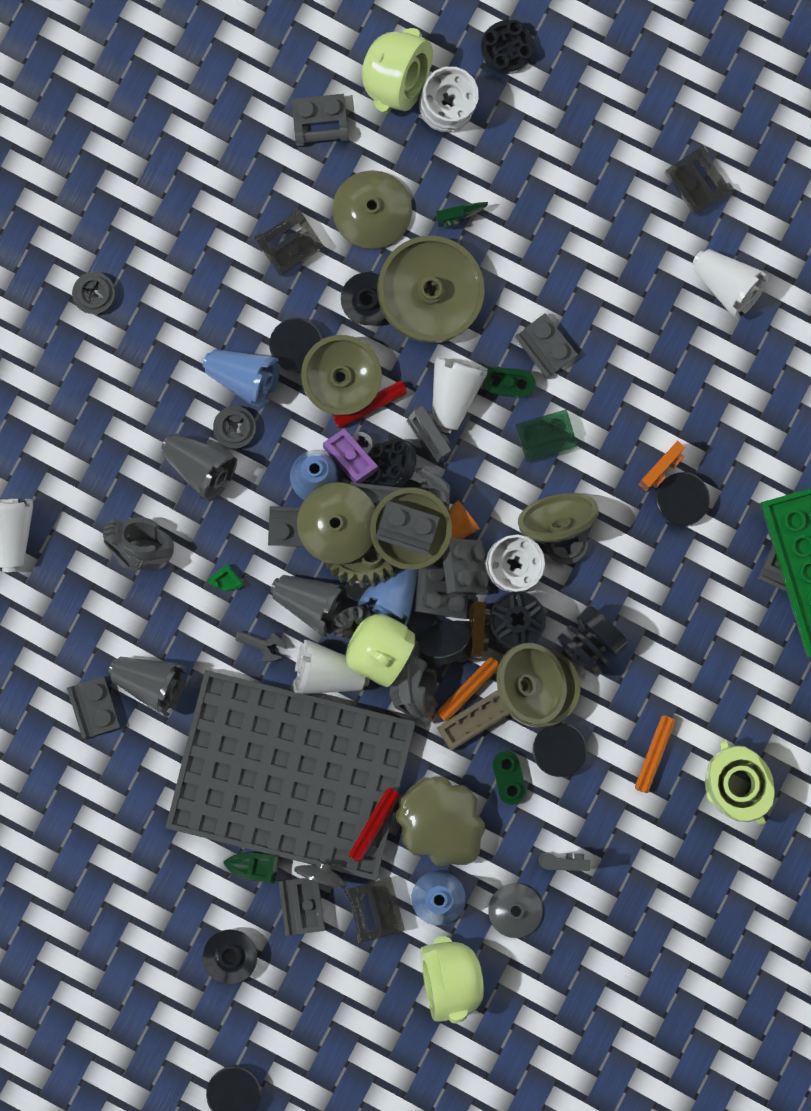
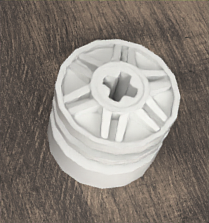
M443 67L434 71L427 78L419 99V111L423 120L431 128L440 132H454L463 128L470 121L479 99L478 87L474 78L467 71L458 67ZM443 100H445L446 102L451 100V107L448 104L444 106L442 104Z
M518 534L506 536L494 543L487 552L485 561L486 573L492 584L501 590L508 592L524 591L537 584L542 577L545 567L544 554L539 545L529 537ZM517 557V563L521 565L520 569L509 570L510 565L507 563V560Z

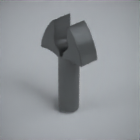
M241 631L235 637L237 642L261 650L264 655L262 661L272 662L283 658L272 654L267 646L278 645L286 649L282 640L274 633L266 640Z

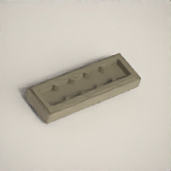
M498 690L443 723L437 729L452 751L503 719L509 713L503 706Z

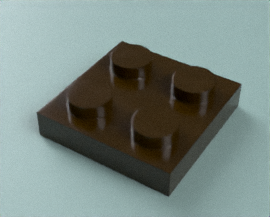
M474 602L470 605L469 629L471 631L472 647L469 651L470 657L468 659H479L483 657L485 652H488L489 638L484 636V627L489 625L490 609H486V602Z

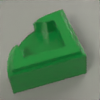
M228 564L207 579L210 585L222 591H234L245 586Z

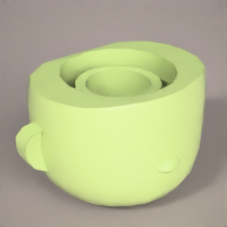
M409 28L403 32H387L379 36L372 43L365 56L362 67L363 86L368 95L374 100V106L384 114L389 113L392 108L401 111L410 110L417 102L432 66L433 47L429 41L421 38L422 34L418 29Z
M374 614L368 616L359 624L349 641L346 663L358 675L366 676L382 686L389 687L403 669L414 648L415 634L408 630L406 625L387 615Z
M727 740L721 741V751L715 754L709 761L705 772L707 799L726 817L737 822H751L755 820L761 826L766 823L764 815L768 813L774 802L775 789L771 771L762 758L754 751L745 746H729ZM736 771L745 772L751 779V789L743 797H737L729 790V778Z
M438 936L434 939L433 944L423 946L420 950L427 1000L433 1021L450 1020L452 1023H459L464 1021L469 1014L473 1013L483 1000L484 985L481 966L475 952L470 947L462 943L452 942L446 936Z

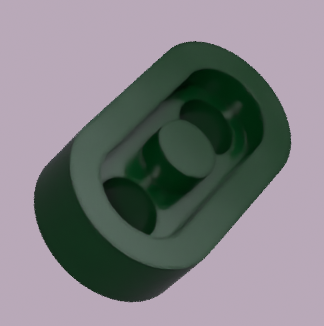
M492 367L487 370V375L482 385L485 391L492 395L527 398L534 392L536 381L534 376L528 371ZM496 377L499 378L501 383L498 386H493L490 380ZM519 381L526 382V389H519L517 383Z
M510 751L500 752L493 760V771L499 797L506 804H518L523 800L526 792L519 758ZM504 759L511 761L512 766L508 770L503 769L501 766ZM509 786L517 788V794L513 797L507 794Z

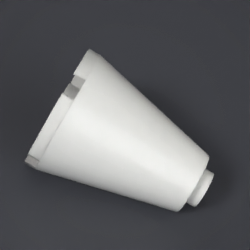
M710 249L705 252L700 251L693 260L695 265L694 272L735 318H740V311L747 313L764 291L760 287L762 282L767 283L769 280V275L765 272Z
M435 358L432 415L436 420V427L439 431L451 433L452 429L458 430L486 378L487 370L479 367L474 369L469 364L447 358Z
M18 499L0 500V568H2V572L19 571L18 566L24 565L33 511L32 499H25V503H18Z
M304 640V644H301L295 665V671L299 677V680H294L293 683L295 693L361 691L363 686H368L370 679L352 671L346 663L345 655L310 640Z

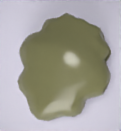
M445 777L421 778L398 799L399 808L396 813V820L403 827V844L413 855L429 856L431 861L438 867H446L452 864L468 865L475 862L480 854L481 838L485 831V823L476 815L477 798L466 786L452 785Z

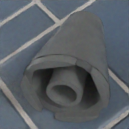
M179 434L168 436L161 446L163 450L162 456L202 499L209 502L223 492L225 488L221 485L225 479L229 481L232 479L237 468L238 460L232 453Z
M282 575L273 581L270 592L273 593V600L317 633L327 637V633L331 634L333 632L331 629L332 621L339 613L344 611L341 609L342 600L347 602L349 590L347 587L339 584Z
M120 656L117 660L112 661L108 673L111 675V681L158 714L168 716L170 713L167 710L169 708L175 709L182 697L186 681L182 680V673L187 674L186 666L178 663Z

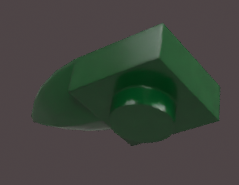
M488 202L465 204L436 211L438 227L444 226L445 229L455 228L460 225V222L464 221V218L483 210L488 205Z
M243 852L227 858L223 864L231 873L240 878L275 884L279 857Z

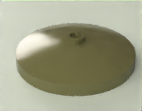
M420 236L399 245L383 264L377 283L379 305L387 321L402 335L424 343L444 342L462 334L477 318L485 293L483 275L474 257L460 244L440 236ZM426 288L431 289L433 296H430L429 293L426 294L424 290Z

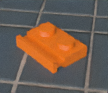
M677 440L638 485L645 491L651 486L657 488L667 477L663 474L669 466L675 468L684 458L681 453L686 447Z

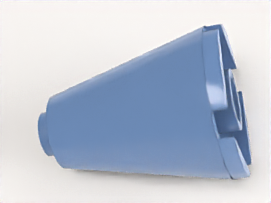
M218 349L207 353L203 360V367L208 376L257 409L263 408L270 400L265 397L269 391L274 392L281 369L280 364L276 363L279 360L272 356Z
M311 450L300 455L293 463L290 471V482L295 493L305 500L312 491L322 485L336 482L343 483V470L326 451ZM314 469H320L316 474L311 473Z
M393 569L395 577L385 575V583L376 579L375 586L372 587L370 585L360 597L358 605L364 604V607L368 608L372 615H387L407 625L416 592L418 569Z
M432 871L423 875L414 885L411 895L415 913L423 921L432 925H445L454 921L463 911L466 900L465 890L461 882L454 875L445 871ZM436 895L444 897L445 901L442 905L434 903Z

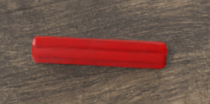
M398 381L379 391L373 401L363 410L350 415H334L333 420L338 428H342L406 395L407 389L402 381Z
M390 787L386 789L350 850V858L357 862L362 861L399 798V792Z

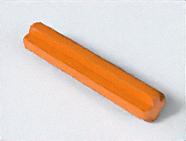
M489 657L439 708L437 714L444 721H448L498 670L499 662L493 657Z
M663 715L660 718L635 784V789L640 792L648 793L675 724V720L671 717Z

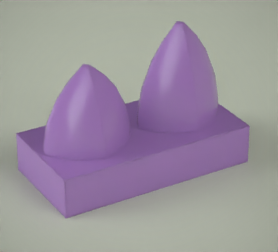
M345 428L323 443L325 451L353 483H363L368 477L378 471V466Z

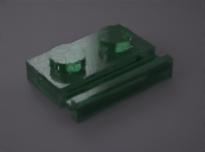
M567 409L515 424L526 462L578 447Z

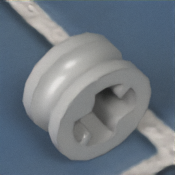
M364 432L353 434L352 437L356 442L359 441V438H364V443L368 442V447H364L363 450L369 455L373 447L371 437Z

